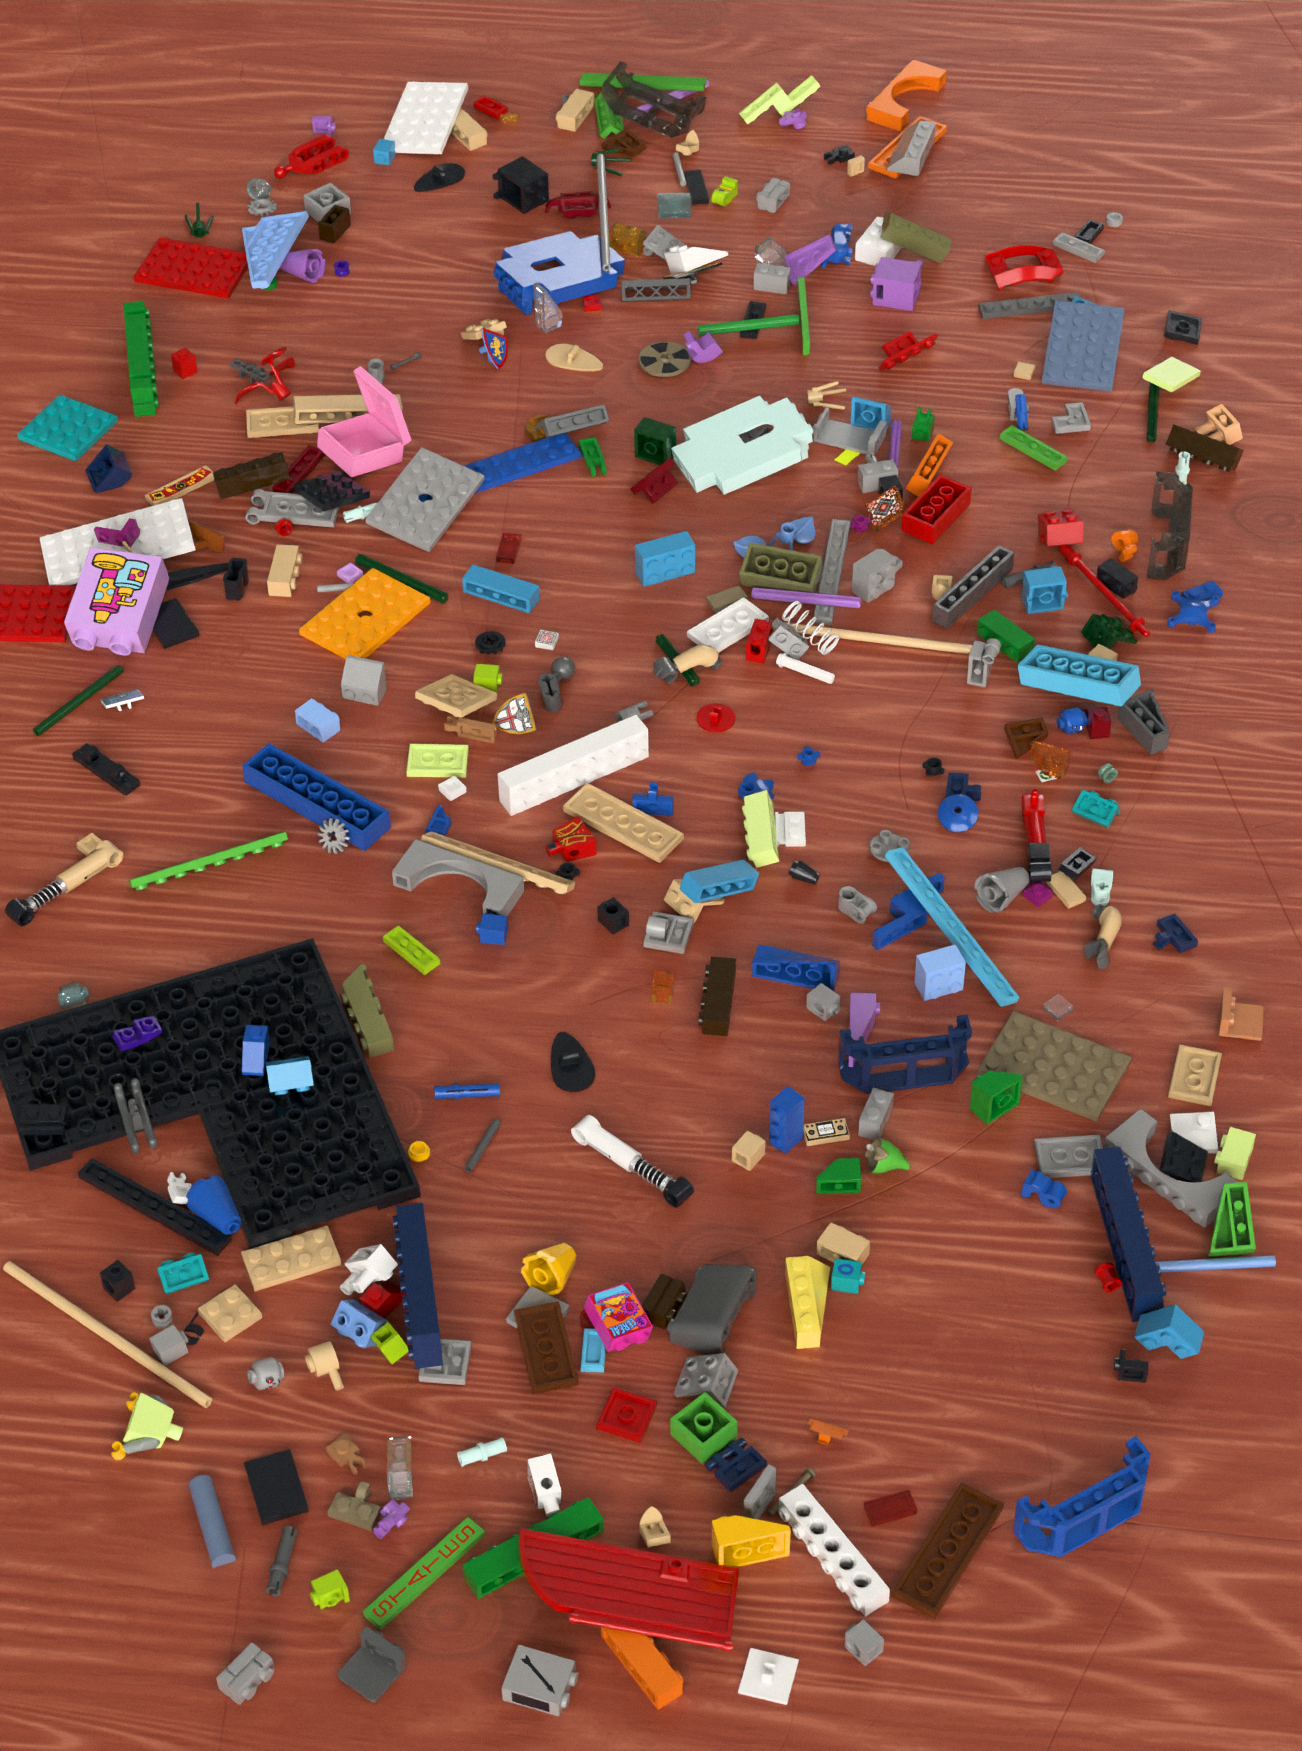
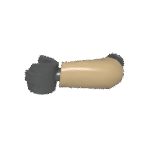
M704 644L697 645L673 658V663L668 657L657 659L653 663V673L659 679L665 678L666 682L670 685L677 678L678 671L682 673L698 665L717 669L721 666L722 659L718 656V651L714 647Z
M1098 904L1094 907L1092 916L1099 920L1101 929L1097 940L1088 943L1083 947L1085 958L1088 960L1092 956L1097 955L1098 968L1104 969L1110 963L1108 951L1121 927L1122 916L1115 907H1104L1102 904Z

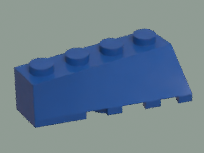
M758 945L752 962V977L811 989L822 983L832 991H835L840 975L839 960L771 946Z

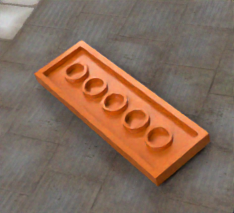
M919 116L906 128L908 129L920 120L936 123L933 144L947 132L946 125ZM903 132L868 163L869 169L895 179L902 174L887 171V167Z

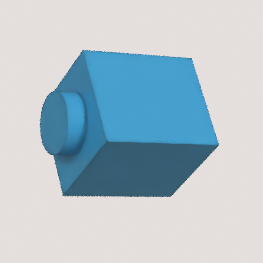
M378 140L373 149L375 164L390 166L396 155L395 141Z

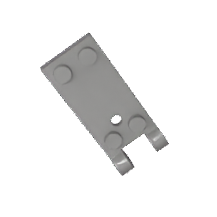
M257 489L252 494L251 502L256 506L264 505V508H249L245 519L250 524H257L259 521L278 522L281 519L290 520L292 524L334 528L340 507L322 511L299 494L268 492Z

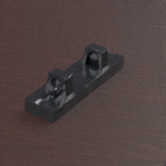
M86 743L72 753L75 761L125 796L141 786L139 779L127 772L121 764H116L100 753L94 745L91 746Z

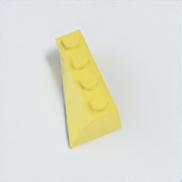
M810 1256L787 1257L785 1263V1276L797 1349L820 1347L830 1267Z

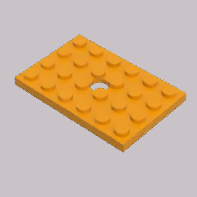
M372 568L299 629V633L301 636L346 659L347 655L367 658L431 603L430 597ZM362 611L372 613L371 616H362L361 618L358 616Z

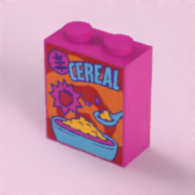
M629 1282L590 1294L586 1299L584 1309L607 1352L621 1351L629 1345L635 1343L642 1344L648 1340L653 1326Z

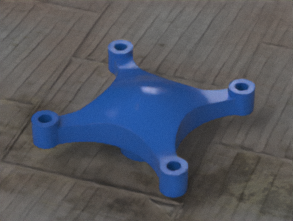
M1177 590L1172 591L1171 599L1179 605L1180 612L1177 616L1168 618V627L1172 628L1177 624L1186 622L1190 625H1202L1210 633L1215 632L1216 624L1209 621L1207 611L1219 604V596L1214 595L1208 601H1197L1181 597Z

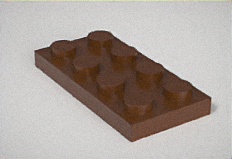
M559 1301L514 1310L532 1393L537 1394L578 1386V1377Z

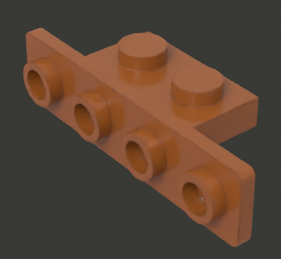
M188 519L196 549L192 552L209 548L217 553H223L224 535Z

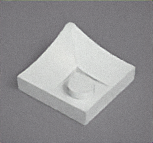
M1214 1112L1170 1114L1171 1132L1173 1131L1208 1151V1154H1217L1218 1142Z

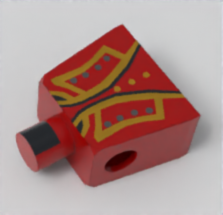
M579 816L552 831L553 842L545 845L549 856L559 853L565 862L597 855L596 840Z

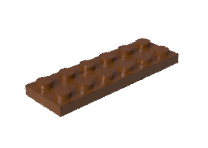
M961 1482L893 1589L892 1597L936 1619L1004 1509V1503Z

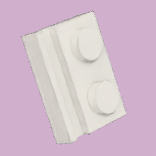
M775 812L778 847L782 844H785V847L805 846L804 812H784V814Z

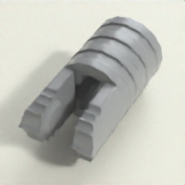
M645 700L616 712L615 716L618 723L634 715H637L642 721L654 716L652 710L640 714L639 710L644 709L648 705Z

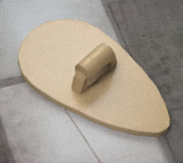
M556 344L547 349L545 353L546 361L556 367L576 371H600L603 369V364L597 357L579 348L577 345Z

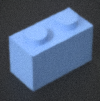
M312 698L295 710L296 724L323 743L340 731L339 716Z

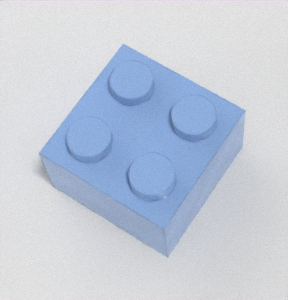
M956 944L916 955L914 983L924 1001L963 990L966 962Z

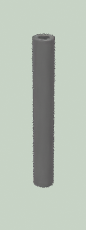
M493 1119L464 1167L467 1172L471 1173L501 1125L498 1119Z

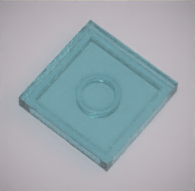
M690 193L657 194L658 218H691Z

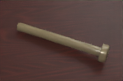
M808 1467L805 1470L806 1474L788 1492L804 1484L809 1478L813 1479L816 1476L815 1471ZM779 1501L768 1511L770 1516H773L779 1509Z

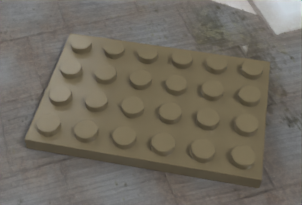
M1013 1011L980 1065L978 1075H983L988 1071L1021 1074L1023 1076L1021 1092L1098 1122L1130 1066L1132 1057Z

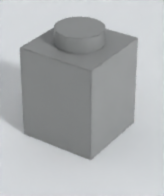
M174 1324L149 1338L154 1353L164 1366L188 1353L186 1347L188 1339L182 1330L178 1332Z

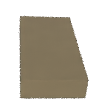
M736 586L707 596L706 603L714 613H717L743 597L748 600V596L740 586Z

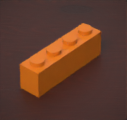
M939 433L936 435L906 486V490L919 497L927 489L952 446L953 441Z
M601 1627V1637L658 1710L683 1694L684 1680L678 1670L671 1668L667 1656L663 1651L659 1652L651 1636Z

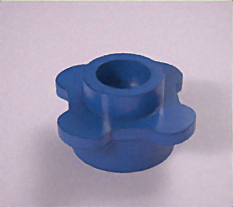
M804 747L803 751L797 755V759L801 760V763L805 766H812L816 763L817 758L820 757V752L814 751L810 747Z

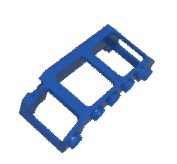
M1137 1436L1126 1441L1125 1447L1129 1450L1130 1454L1124 1455L1123 1462L1127 1467L1051 1508L1043 1499L1040 1501V1505H1032L1029 1502L1030 1498L1028 1496L1017 1501L1013 1533L1026 1550L1063 1557L1140 1514L1151 1453ZM1024 1517L1028 1520L1029 1523H1024ZM1039 1526L1052 1529V1534L1047 1537Z

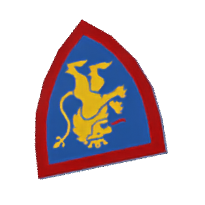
M482 328L484 346L479 348V352L481 354L487 352L488 362H492L498 370L507 359V337Z

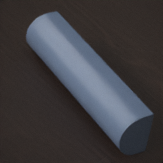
M208 1475L197 1476L189 1482L188 1486L212 1568L234 1562L236 1558L212 1478Z

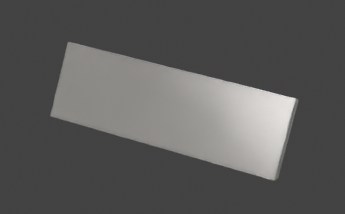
M1063 232L1053 240V246L1094 263L1105 254L1104 249Z

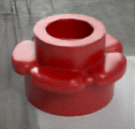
M281 519L276 523L275 530L281 536H288L293 530L292 522Z

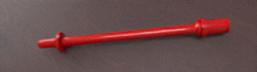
M1069 544L1062 545L1059 552L1067 559L1068 564L1076 566L1131 623L1129 628L1133 632L1139 631L1144 637H1149L1150 632L1144 626L1145 620L1142 617L1136 618L1081 561L1082 556L1080 553L1075 552Z

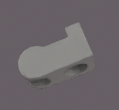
M1012 388L1008 391L1007 406L1010 421L1017 420L1015 415V396L1023 394V391L1019 388ZM1026 403L1027 411H1029V405Z

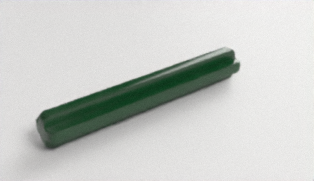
M664 634L656 636V643L673 663V658L680 655V653ZM692 668L681 673L691 686L700 683V678Z

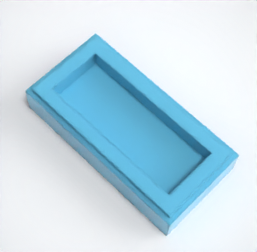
M584 1328L581 1371L604 1372L606 1348L595 1329Z

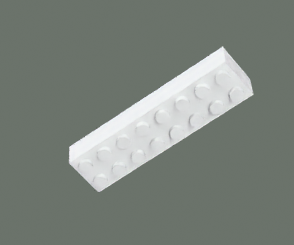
M634 715L498 773L499 801L507 812L513 816L586 783L649 757L648 728L637 715Z

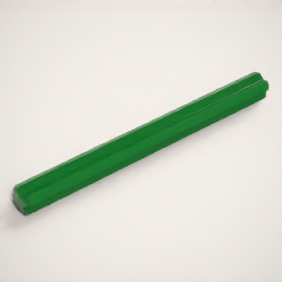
M796 314L699 325L698 334L702 336L708 332L710 334L799 325L800 318Z

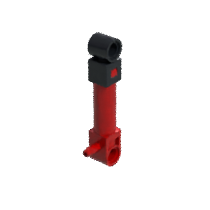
M1033 789L1032 793H1022L1023 825L1026 828L1029 881L1050 882L1051 861L1044 824L1043 793H1038L1037 789Z

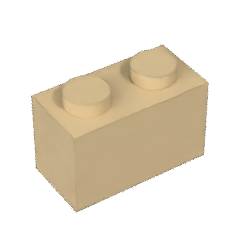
M831 1222L817 1240V1255L833 1263L836 1258L858 1261L863 1264L869 1256L870 1241L861 1235H856L846 1230L843 1226H838Z

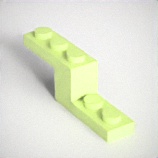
M811 75L786 95L783 89L775 83L739 114L749 124L773 104L783 117L786 111H791L798 104H801L820 85Z

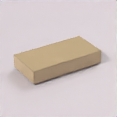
M1061 871L1051 875V881L1046 882L1068 909L1086 901V896Z

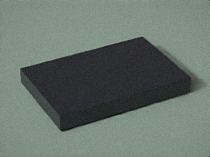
M177 598L161 603L152 631L164 649L200 636L198 629Z
M290 1449L244 1462L262 1525L309 1512Z

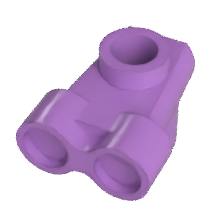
M798 109L786 111L784 117L779 119L780 126L793 124L795 129H801L806 125L805 119L807 114L800 112Z
M392 1499L380 1511L384 1518L373 1528L375 1536L382 1539L394 1526L399 1528L408 1519L406 1514L410 1510L404 1502L399 1505Z

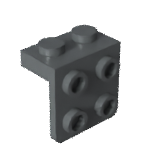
M366 1626L360 1632L362 1646L340 1669L338 1678L369 1701L377 1702L407 1668L405 1652L398 1644H391L387 1641L381 1632L373 1631Z

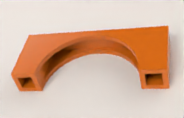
M912 60L867 105V120L902 131L908 124L909 110L898 105L894 98L905 91L915 89L939 92L946 84L947 70Z

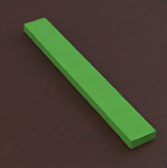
M583 73L580 79V86L704 91L707 84V78Z

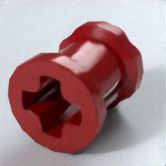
M1102 1263L1095 1269L1094 1273L1096 1277L1100 1278L1103 1283L1102 1288L1106 1293L1114 1292L1122 1286L1121 1279L1114 1273L1112 1263Z

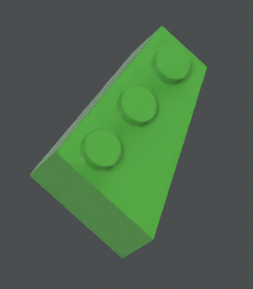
M1247 1182L1226 1183L1221 1188L1207 1258L1253 1254L1255 1251Z

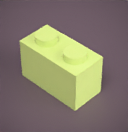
M1230 1127L1228 1135L1223 1134L1220 1147L1223 1149L1222 1151H1217L1214 1162L1218 1164V1174L1222 1175L1226 1172L1235 1179L1243 1180L1254 1147L1256 1134Z

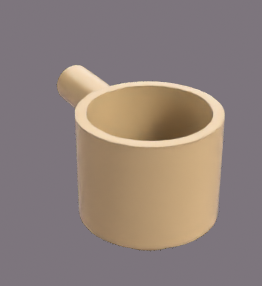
M327 1341L308 1348V1355H305V1360L310 1373L314 1372L316 1377L329 1373L335 1391L343 1389L344 1385L338 1372L339 1363L332 1343Z

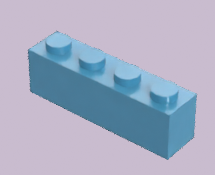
M472 565L462 578L463 592L527 613H531L540 600L539 585L476 565Z
M739 860L686 872L683 876L680 890L694 903L704 902L753 890L760 873L745 860Z

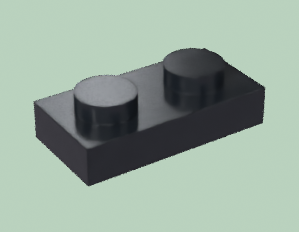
M1079 847L1060 864L1058 870L1067 877L1076 880L1095 863L1096 857Z

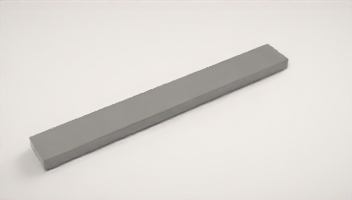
M832 519L818 593L838 595L851 521ZM816 604L814 617L816 616L817 618L814 623L832 625L835 606Z

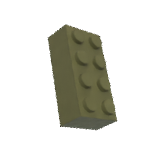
M749 542L740 571L741 585L752 588L816 593L823 570L822 556Z

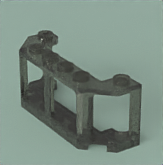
M621 61L603 83L602 97L614 114L670 138L688 132L693 118L705 110V96L699 94L696 101H693L694 98H690L688 102H685L633 80L634 73L627 74L625 71L627 64ZM615 75L624 89L619 97L617 88L609 84ZM628 97H633L652 105V108L647 113L624 102ZM661 109L676 115L674 124L655 116V114Z
M1156 471L1151 512L1157 518L1169 519V533H1162L1159 542H1155V538L1151 540L1147 578L1166 580L1183 571L1186 566L1191 528L1193 486L1189 483L1186 485L1179 480L1180 476L1176 473ZM1162 485H1164V490H1173L1172 505L1160 503ZM1159 551H1167V565L1156 564Z

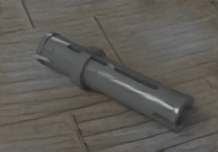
M1054 561L1043 565H1034L1033 568L1024 571L1057 567ZM1024 571L1002 577V584L1005 589L1023 583Z
M293 1526L283 1527L276 1557L269 1569L270 1577L265 1592L269 1594L272 1589L271 1596H280L284 1578L289 1573L288 1564L298 1534L297 1528H294L293 1533H291Z

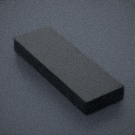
M701 170L684 171L692 204L709 203Z
M750 301L744 320L764 318L766 303ZM760 329L740 331V338L757 340Z

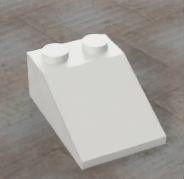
M687 245L671 247L669 252L664 253L670 273L688 272L728 255L725 251L687 247Z

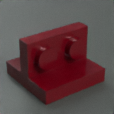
M669 458L630 488L635 495L642 490L652 504L678 484V481L668 470L675 463Z

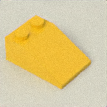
M736 1515L730 1517L722 1516L712 1520V1549L716 1563L735 1568L790 1556V1527L788 1525Z

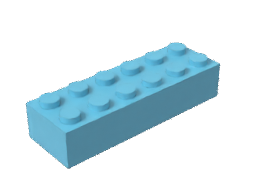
M1038 644L1018 664L1021 685L1113 704L1115 706H1123L1141 686L1138 665Z

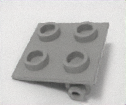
M657 225L643 242V245H645L644 254L650 256L654 252L666 261L664 253L669 252V248L677 245L680 247L685 244Z

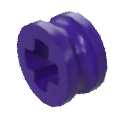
M338 261L334 264L337 276L343 277L350 273L347 261Z

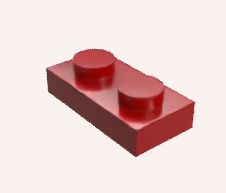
M484 95L473 102V108L495 119L508 112L507 106Z

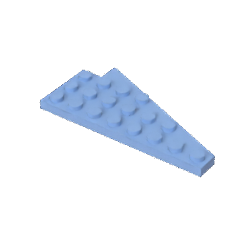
M307 211L261 217L257 226L242 228L253 289L269 287L309 217Z

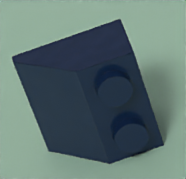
M107 444L85 470L96 493L122 487L133 474L124 453Z

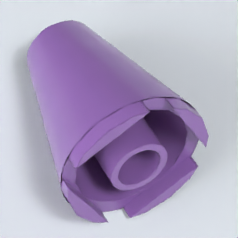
M306 249L288 252L280 269L307 282L316 283L318 278H322L324 275L326 262L325 259H322L321 254L323 253L319 249Z

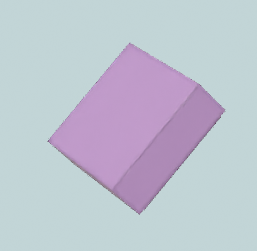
M350 562L337 571V576L346 583H353L363 576V571Z

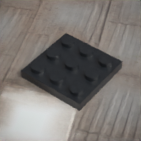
M333 471L330 474L319 475L316 478L302 480L300 483L294 484V491L322 511H328L370 498L369 490L341 471Z

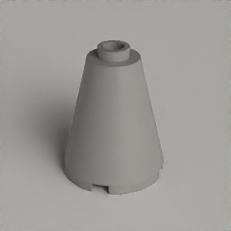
M1022 867L983 874L978 877L974 885V890L977 889L978 896H976L977 901L988 912L992 913L995 911L999 913L1005 910L1028 885L1029 875Z

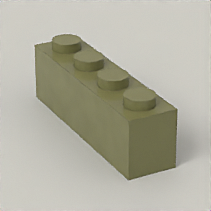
M884 213L880 238L938 263H941L949 253L950 238L895 214Z
M362 963L342 983L343 993H340L343 1005L348 1006L346 1010L349 1020H354L353 1028L356 1036L360 1035L361 1037L359 1040L362 1050H366L369 1058L394 1051L393 1037L384 1013L382 1014L378 997H375L372 981L370 978L367 979L366 965Z

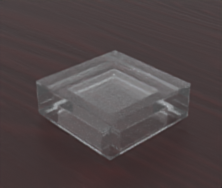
M1057 994L1043 1004V1009L1059 1021L1073 1011V1005L1060 994Z

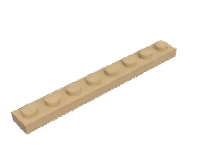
M432 831L422 835V842H427L433 846L444 848L447 851L500 868L512 874H517L524 877V881L535 882L539 887L552 888L554 892L559 894H566L574 890L575 881Z

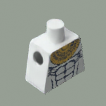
M550 1453L528 1459L527 1478L537 1509L544 1508L546 1516L550 1517L555 1512L560 1511L558 1504L561 1503V1488L552 1455Z

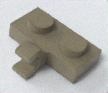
M361 1481L355 1498L337 1492L327 1513L328 1517L373 1531L382 1509L381 1506L366 1502L371 1494V1490H369L370 1484Z

